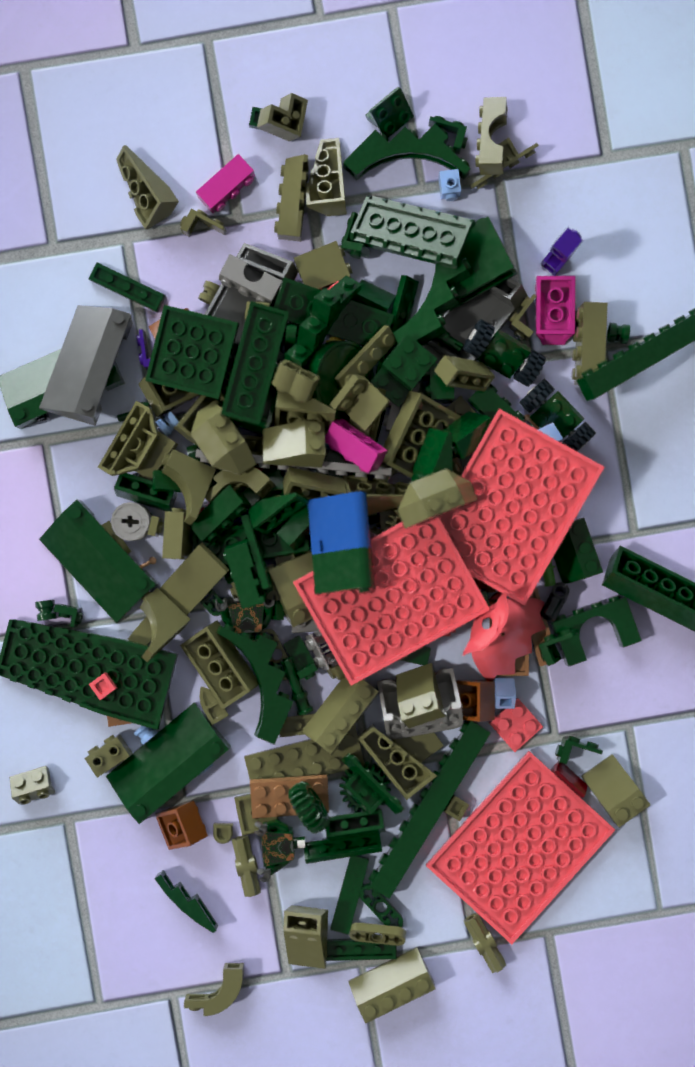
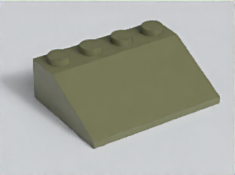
M409 391L383 445L388 451L381 464L412 479L413 467L429 428L444 430L461 416L422 393Z
M311 551L268 569L287 620L292 627L313 619L293 583L295 580L313 571Z

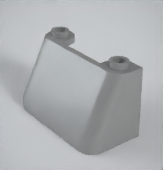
M443 668L435 674L445 717L412 728H408L401 720L397 701L396 681L384 679L377 682L386 735L389 739H401L456 729L463 724L462 706L453 668Z

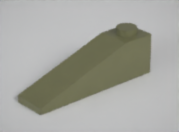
M339 138L320 140L315 163L305 188L307 207L326 216L347 214Z
M123 145L116 161L123 180L127 181L130 188L128 192L129 197L134 199L136 205L134 209L135 214L145 230L150 229L170 216L179 201L170 187L127 145Z
M355 475L342 477L345 479L346 493L366 492L368 515L399 507L409 485L403 482L389 484L386 480L379 479V482L368 480V476L367 478L355 477Z

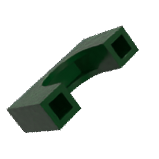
M270 466V469L265 468L262 472L276 486L263 499L271 498L275 495H284L283 476L285 474L277 466L275 468ZM246 488L242 492L251 504L248 509L262 499L250 488ZM308 503L295 512L276 533L294 551L310 536Z
M620 595L608 598L609 601L603 604L601 601L590 604L591 608L586 610L583 607L572 611L573 614L568 616L565 614L558 615L555 622H550L554 634L557 636L560 635V631L570 627L572 630L578 628L580 631L585 621L595 616H601L611 623L620 647H626L642 641L627 598L620 597ZM580 632L571 638L558 642L566 666L569 667L587 660L580 642Z

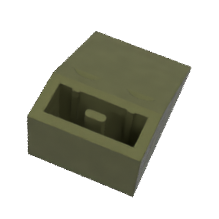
M291 905L284 911L283 924L288 963L326 969L328 910Z

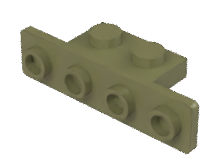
M510 138L499 143L498 145L503 146L504 168L509 166L511 169L520 163L518 159L522 156L528 158L536 153L534 149L539 146L538 143H535L520 154H518ZM501 174L485 175L471 184L470 187L472 189L476 186L479 189L488 183L486 179L491 176L495 179Z

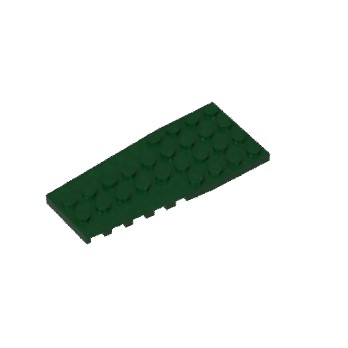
M10 619L0 653V676L8 678L15 683L27 685L29 688L43 691L50 696L54 695L62 698V700L69 703L73 702L96 713L158 730L178 654L161 650L147 663L142 656L149 646L121 638ZM107 673L117 689L102 700H99L89 684L102 674Z

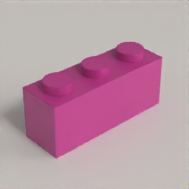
M237 154L196 191V194L212 213L219 212L225 207V203L230 198L234 199L238 196L241 188L249 186L254 181V170Z
M344 419L332 421L325 436V443L329 445L330 449L341 453L347 461L353 462L365 473L378 470L388 451Z

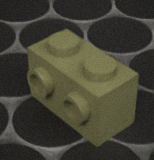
M114 735L104 740L105 745L100 748L95 746L88 751L89 755L84 758L97 778L133 754L121 735L117 737Z

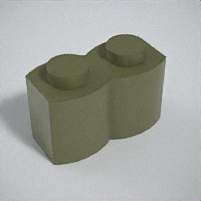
M284 360L280 362L272 384L278 391L291 394L296 401L307 402L312 398L320 378L312 372L302 369L297 364Z

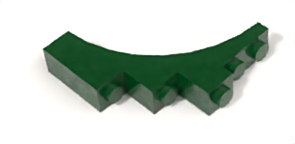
M436 124L420 139H418V135L412 129L408 130L404 127L390 142H388L389 140L384 133H379L375 129L343 162V168L356 181L377 166L400 159H422L440 164L450 170L459 169V177L463 180L470 172L469 163L464 158L460 159L452 146L446 145L448 141L447 131Z
M460 257L457 269L435 264L432 286L424 303L404 326L393 333L398 344L406 334L422 346L447 332L444 327L447 323L442 313L459 304L456 298L459 295L454 286L471 277L468 270L471 266L466 258L462 259Z
M345 276L332 288H324L314 297L311 316L300 325L297 343L285 353L284 360L291 361L302 369L307 370L310 359L321 347L326 335L343 309L361 291L362 284L353 278Z
M227 624L224 627L219 626L216 633L228 639L241 650L250 662L257 677L261 707L254 736L275 745L293 704V701L289 700L290 695L281 691L276 694L286 672L282 671V666L271 662L268 665L278 643L273 641V636L263 633L262 636L257 634L253 641L254 636L245 632L240 635L235 632L236 628Z

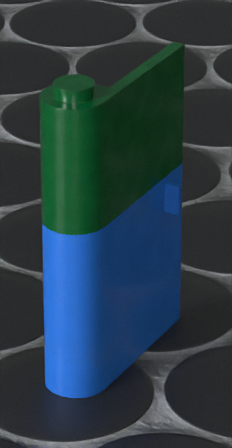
M351 492L308 500L315 594L346 590H359L360 594L370 593L371 589L375 587L366 492Z

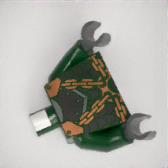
M273 595L272 600L266 598L264 603L243 610L240 602L228 603L227 607V599L223 597L224 603L219 604L217 599L215 600L216 609L219 610L223 622L236 628L235 632L238 634L245 632L254 636L253 641L255 640V633L262 632L263 629L267 628L274 616L275 595Z
M278 819L266 821L263 824L258 821L255 822V826L259 830L254 831V833L262 838L264 867H266V870L263 868L257 870V874H264L262 878H259L262 882L269 881L271 875L295 859L294 849L305 848V836L293 837V827Z

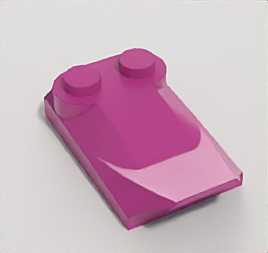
M536 276V335L539 337L542 345H565L567 340L575 334V276Z

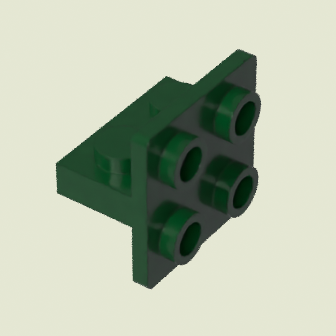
M399 87L395 88L365 114L367 120L375 125L380 132L384 133L387 138L414 117Z

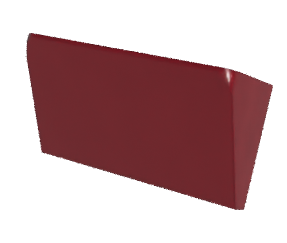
M558 761L551 768V771L579 797L584 798L588 785L568 766Z

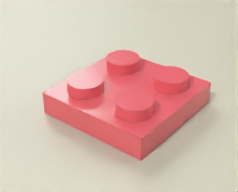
M516 698L515 709H503L495 716V720L489 722L514 752L543 728L541 723L518 698Z

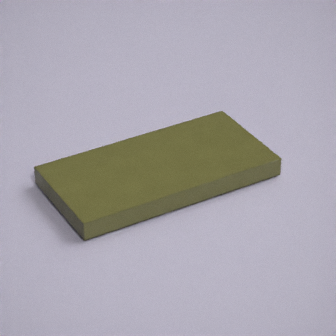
M200 543L159 590L188 616L226 575L229 569L203 543Z

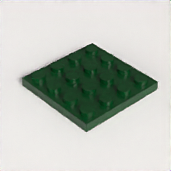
M164 305L145 381L221 400L240 323Z

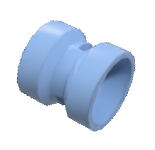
M168 411L163 419H158L155 423L168 437L172 434L179 420L171 411Z

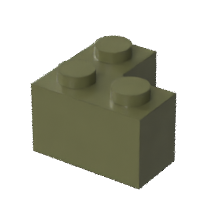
M294 93L284 96L280 99L279 107L270 104L260 110L257 128L289 142L301 137L308 100Z

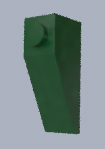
M297 493L261 499L248 509L252 527L259 532L267 534L309 503V501Z

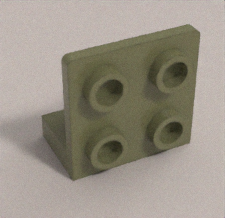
M352 374L330 405L335 410L344 411L364 431H368L390 401L366 377Z

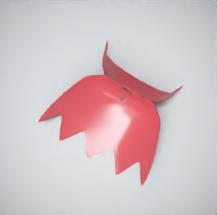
M505 591L496 603L488 606L489 611L476 617L473 621L470 640L462 655L472 653L475 665L487 681H493L497 675L515 674V659L532 653L531 636L546 629L540 615L545 603L544 601L529 597L524 606L512 598L507 599V591ZM487 617L491 618L492 627L484 629L482 627L483 620Z

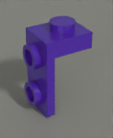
M139 329V335H136L137 344L141 346L142 354H139L140 365H143L148 370L151 358L148 355L146 333L143 329Z

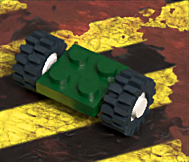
M480 319L468 335L463 349L478 357V361L483 362L486 366L510 379L514 374V379L529 387L533 384V381L539 376L540 370L543 369L542 366L546 360L545 356L500 329L494 334L495 327Z
M544 378L519 403L529 413L540 404L541 407L530 416L532 421L539 428L554 423L562 438L568 435L562 444L578 451L596 432L586 422L574 430L584 420V417L559 391L550 399L545 400L555 389Z

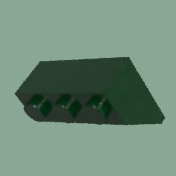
M585 518L574 520L553 556L561 581L565 584L603 573Z

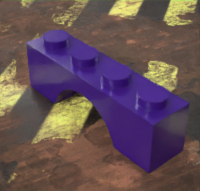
M568 227L552 245L550 252L541 262V265L553 276L562 269L582 243L583 239L580 233Z

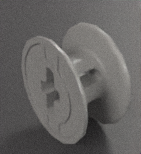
M133 502L123 503L112 514V529L121 539L128 541L141 540L148 534L152 515L148 508L142 504ZM125 519L139 520V524L125 523Z

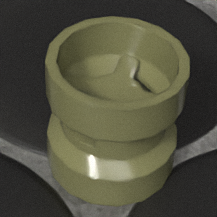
M206 280L203 285L204 291L199 294L198 299L210 305L220 286Z

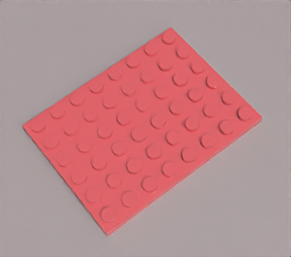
M499 409L461 477L471 482L478 500L439 515V518L471 576L501 593L507 591L506 596L525 606L602 473L604 466Z
M439 516L407 529L400 522L370 539L375 587L371 589L370 593L360 594L359 590H346L315 594L313 571L293 582L351 686L490 610Z
M528 751L426 863V867L512 945L612 835L615 829L537 757Z

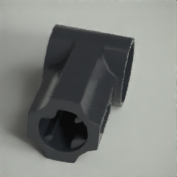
M558 582L553 586L540 612L543 619L549 622L556 621L570 592L567 584ZM561 591L564 593V596H558L555 592Z

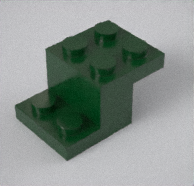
M406 334L382 363L381 369L370 382L376 388L385 389V397L399 408L405 401L408 392L413 391L427 371L437 361V358Z

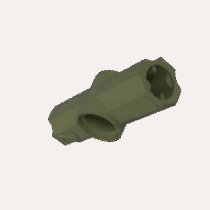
M243 835L233 838L232 844L236 857V871L241 878L244 896H256L261 893V888L257 875V861L252 853L249 836Z
M478 913L467 916L463 921L473 938L472 941L479 954L483 956L492 973L503 970L506 963L497 948V943L491 932L486 929Z

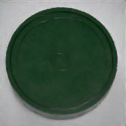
M334 340L323 344L315 352L307 367V371L320 378L312 398L333 408L330 404L341 390L334 378L362 349L360 345L350 341ZM373 368L364 376L369 381L374 377ZM336 410L335 419H350V416L344 411Z

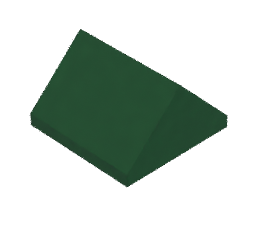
M361 279V291L352 298V301L388 312L396 295Z

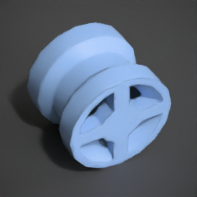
M141 726L133 734L139 736L141 743L144 745L158 732L156 729Z

